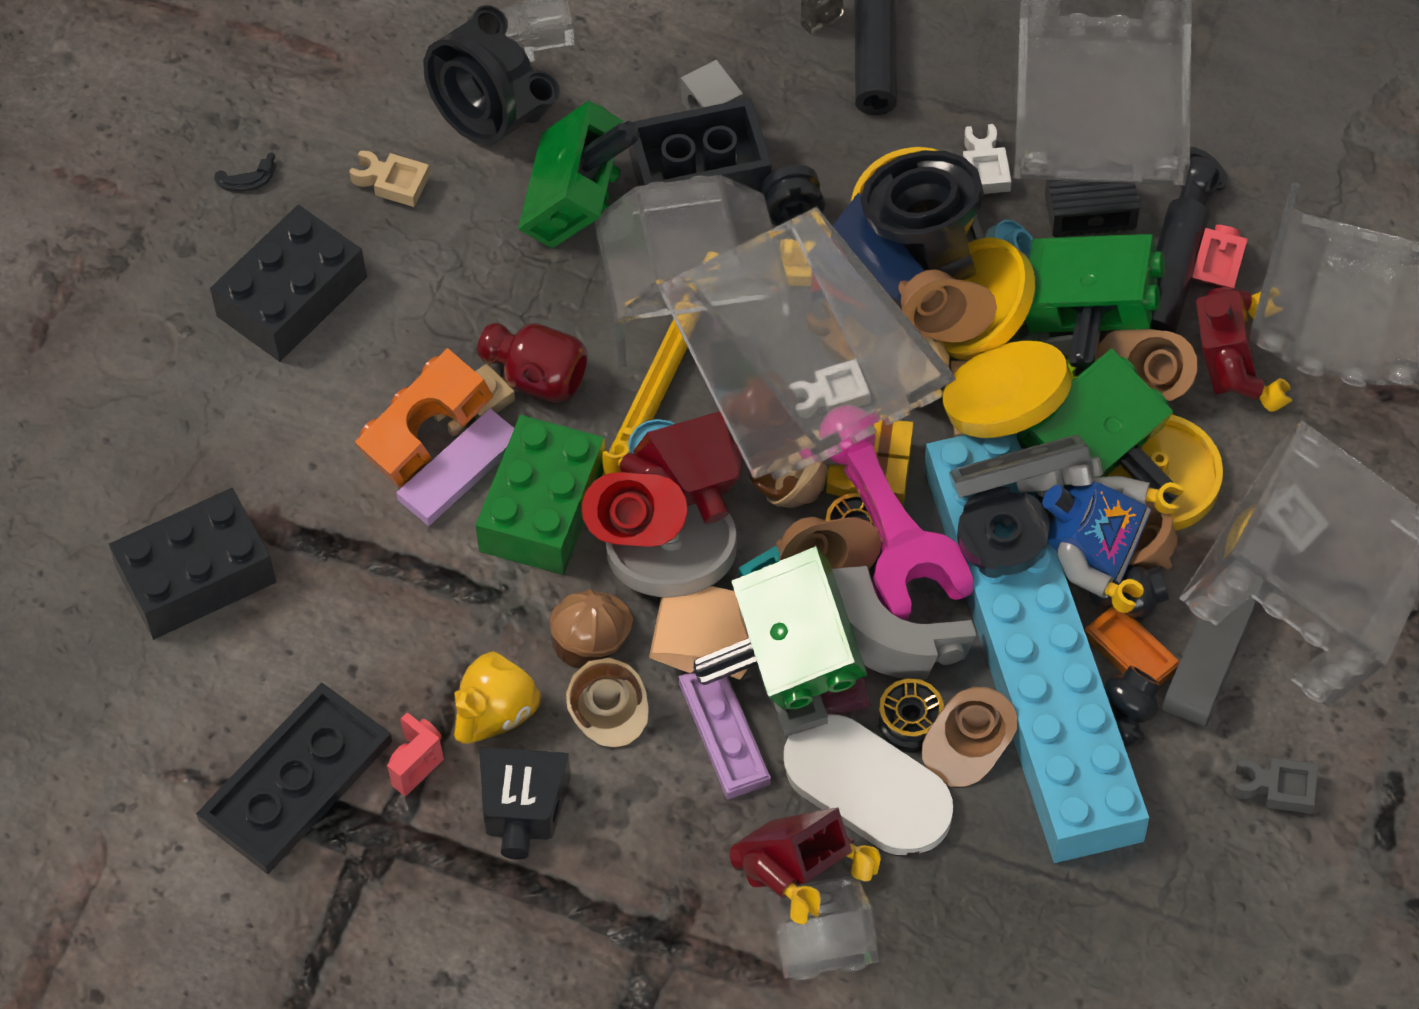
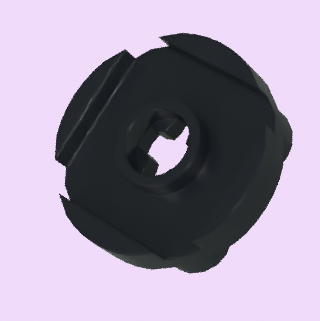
M1000 486L978 492L968 499L959 517L957 541L966 559L977 566L983 575L996 578L1001 575L1017 574L1031 568L1044 557L1048 541L1049 518L1042 504L1034 496L1026 492L1022 496L1018 493L1010 492V487ZM1001 523L1004 528L1013 527L1015 530L1011 532L1010 537L1001 538L994 535L995 525Z

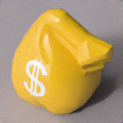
M494 651L479 656L466 669L460 682V690L454 692L457 710L454 737L456 741L462 744H470L508 732L523 724L536 712L541 704L542 695L536 687L534 680L523 669Z

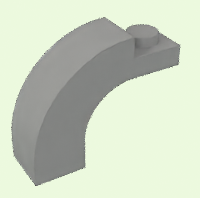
M867 566L832 569L864 666L892 677L922 680L927 679L935 662L950 665L960 660H965L977 636L972 620L934 624H916L905 621L889 612L879 601Z

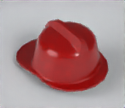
M625 472L606 474L592 483L587 489L582 502L583 520L588 530L599 540L616 545L643 547L664 545L674 539L682 530L688 514L687 499L681 487L670 478L655 474Z

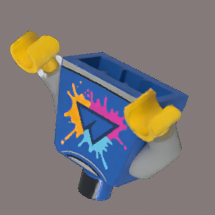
M1123 476L1092 477L1093 483L1089 485L1073 486L1071 484L1067 489L1061 485L1051 487L1046 492L1042 501L1043 507L1055 515L1049 529L1048 543L1057 551V556L1067 579L1071 583L1102 598L1106 595L1112 597V604L1118 612L1127 613L1132 611L1136 604L1126 599L1122 592L1128 593L1132 597L1140 598L1144 593V588L1136 580L1127 579L1122 581L1152 510L1146 506L1147 501L1154 502L1155 508L1159 512L1171 514L1180 506L1166 503L1163 493L1181 495L1184 492L1183 488L1177 483L1169 482L1158 490L1150 488L1149 482Z

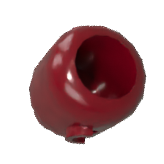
M538 323L522 327L516 335L511 334L502 324H489L482 331L476 350L479 358L485 363L504 364L505 381L511 388L530 394L533 399H543L556 404L564 403L576 393L584 376L588 360L586 346L579 339Z

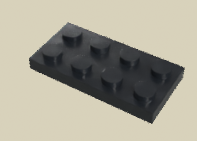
M321 682L196 813L198 821L266 874H269L393 742L391 733Z

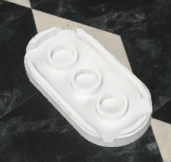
M827 714L828 724L789 735L784 747V767L792 788L821 810L839 807L844 825L876 847L894 855H907V853L918 851L920 854L932 850L946 837L952 822L953 800L943 780L858 722L845 716Z

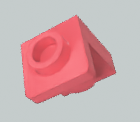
M1216 225L1215 230L1205 228L1192 275L1193 281L1217 287L1235 288L1247 246V238L1240 237V230L1225 225Z
M408 712L400 718L404 737L410 743H404L399 746L392 754L387 765L392 787L405 797L444 760L440 743L442 737L439 731L426 719L418 721Z

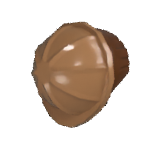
M591 589L566 596L561 603L554 607L549 618L552 646L556 655L568 665L581 668L588 661L603 659L607 655L615 653L625 643L630 634L633 622L630 609L619 598L609 593L596 592Z

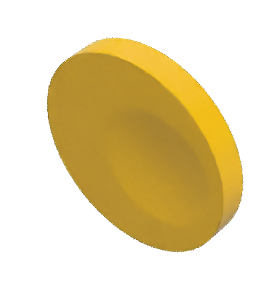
M988 237L968 243L976 275L962 281L977 283L987 287L995 297L997 309L994 320L977 337L964 342L943 341L947 353L953 358L970 360L984 351L1007 343L1021 327L1031 308L1035 293L1033 267L1025 254L1003 239Z
M1039 341L1011 342L984 351L963 364L947 382L943 392V404L950 422L961 433L978 438L1007 436L1026 430L1055 412L1070 392L1072 376L1064 355L1056 347Z
M1171 415L1163 429L1145 443L1141 449L1174 483L1179 484L1184 490L1172 503L1180 506L1175 512L1171 513L1173 526L1178 531L1197 523L1212 509L1220 492L1223 465L1216 445L1201 428L1184 418ZM1121 466L1108 475L1133 479Z

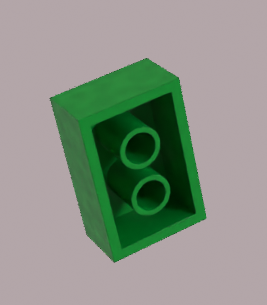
M520 415L475 525L479 552L564 575L584 524L582 502L585 493L592 483L599 479L604 472L602 452L606 451L605 437Z

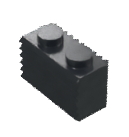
M1105 164L1096 170L1077 171L1074 168H1062L1055 173L1047 174L1045 199L1052 236L1058 237L1062 235L1065 237L1068 234L1074 236L1077 233L1080 235L1093 232L1100 233L1102 231L1107 233L1111 230L1116 232L1119 229L1125 231L1126 229L1134 230L1137 228L1140 203L1138 201L1132 166L1119 167L1116 164Z

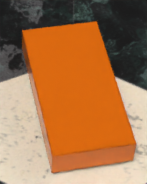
M1114 606L1084 629L1088 642L1123 675L1128 667L1132 665L1163 685L1175 674L1180 663L1137 620L1125 613L1118 612Z

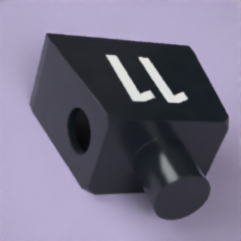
M480 747L482 802L486 834L502 837V856L514 860L526 859L529 856L531 839L548 840L553 837L571 777L569 753Z

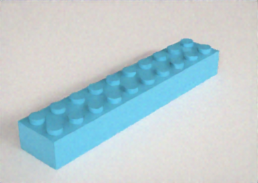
M1016 433L995 438H978L962 435L926 443L924 472L945 536L954 540L957 544L959 517L963 512L964 505L974 494L959 498L952 487L949 472L954 468L1021 450ZM1016 482L1002 486L1010 487V492L1024 496V492L1019 493ZM1035 491V492H1026V493H1028V494L1034 496V497L1039 501V499H1038V497H1037V494H1036V491ZM999 523L995 525L994 535L1007 538L1011 536V532L1015 529L1013 527L1004 528ZM1047 541L1044 557L1034 566L1017 574L1001 575L996 578L983 575L979 568L970 563L964 556L973 577V592L966 599L996 690L1004 694L1012 702L1017 713V730L1013 741L1053 862L1058 863L1144 842L1149 815L1062 565L1057 556V551Z

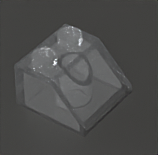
M852 875L796 885L797 887H813L820 893L819 916L815 917L809 913L806 924H798L790 918L791 899L788 897L780 898L771 889L764 891L776 955L784 979L792 977L796 980H809L817 977L820 972L836 969L844 972H854L864 969L867 964L879 962L872 907L860 880Z

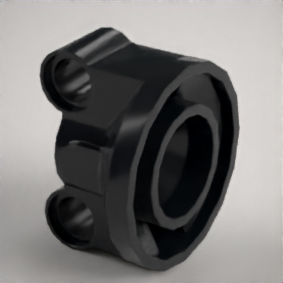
M492 5L478 7L466 23L429 45L423 59L424 79L431 99L443 118L460 135L474 143L491 145L519 128L523 123L539 121L560 95V86L557 80L545 71H534L523 48L516 41L505 35L508 29V20L499 8Z
M929 150L899 156L879 167L866 181L860 198L866 224L878 236L897 243H903L915 260L921 263L924 271L939 270L956 280H965L976 275L965 226L979 212L984 196L978 169L965 157L947 151Z

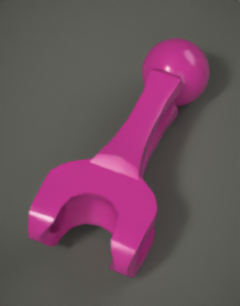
M839 408L829 413L820 425L818 441L827 458L835 463L845 465L844 473L858 491L870 514L874 527L878 530L882 554L877 561L872 584L882 605L895 616L908 621L912 602L906 585L913 579L922 577L937 581L951 599L958 600L971 595L973 592V577L958 544L943 534L923 531L908 515L893 493L878 463L873 448L876 441V432L871 419L865 413L855 408Z

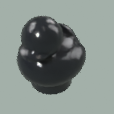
M1137 564L1133 566L1128 565L1122 581L1127 579L1138 581L1143 586L1144 593L1140 598H1135L1128 593L1122 592L1126 599L1136 604L1132 611L1125 614L1130 617L1144 619L1153 614L1158 603L1169 600L1166 585L1158 566L1145 569ZM1089 591L1092 602L1097 606L1104 608L1113 605L1112 597L1106 595L1102 598Z
M1132 665L1128 667L1124 675L1110 677L1104 684L1109 703L1124 713V715L1115 717V721L1125 747L1134 744L1137 740L1145 739L1144 733L1140 730L1139 723L1149 721L1156 715L1158 702L1155 694L1161 687L1157 680Z

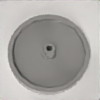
M696 504L687 506L688 514L682 530L674 539L664 545L643 547L616 545L606 542L610 568L622 583L643 594L657 597H678L702 591L719 581L728 572L735 560L737 536L735 523L730 513L717 522L705 524Z

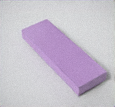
M489 409L396 492L397 500L425 524L430 526L502 460L514 427L493 410Z
M694 671L691 674L687 673L679 676L680 688L727 800L771 785V777L729 678L725 677L708 685H702Z

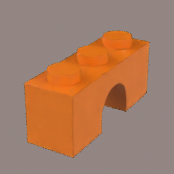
M447 348L440 356L433 357L425 364L421 375L409 387H405L396 393L391 401V405L377 419H372L363 427L360 437L355 441V444L371 464L401 489L432 460L422 442L417 439L418 430L422 423L432 416L446 415L464 427L493 398V394L485 380Z

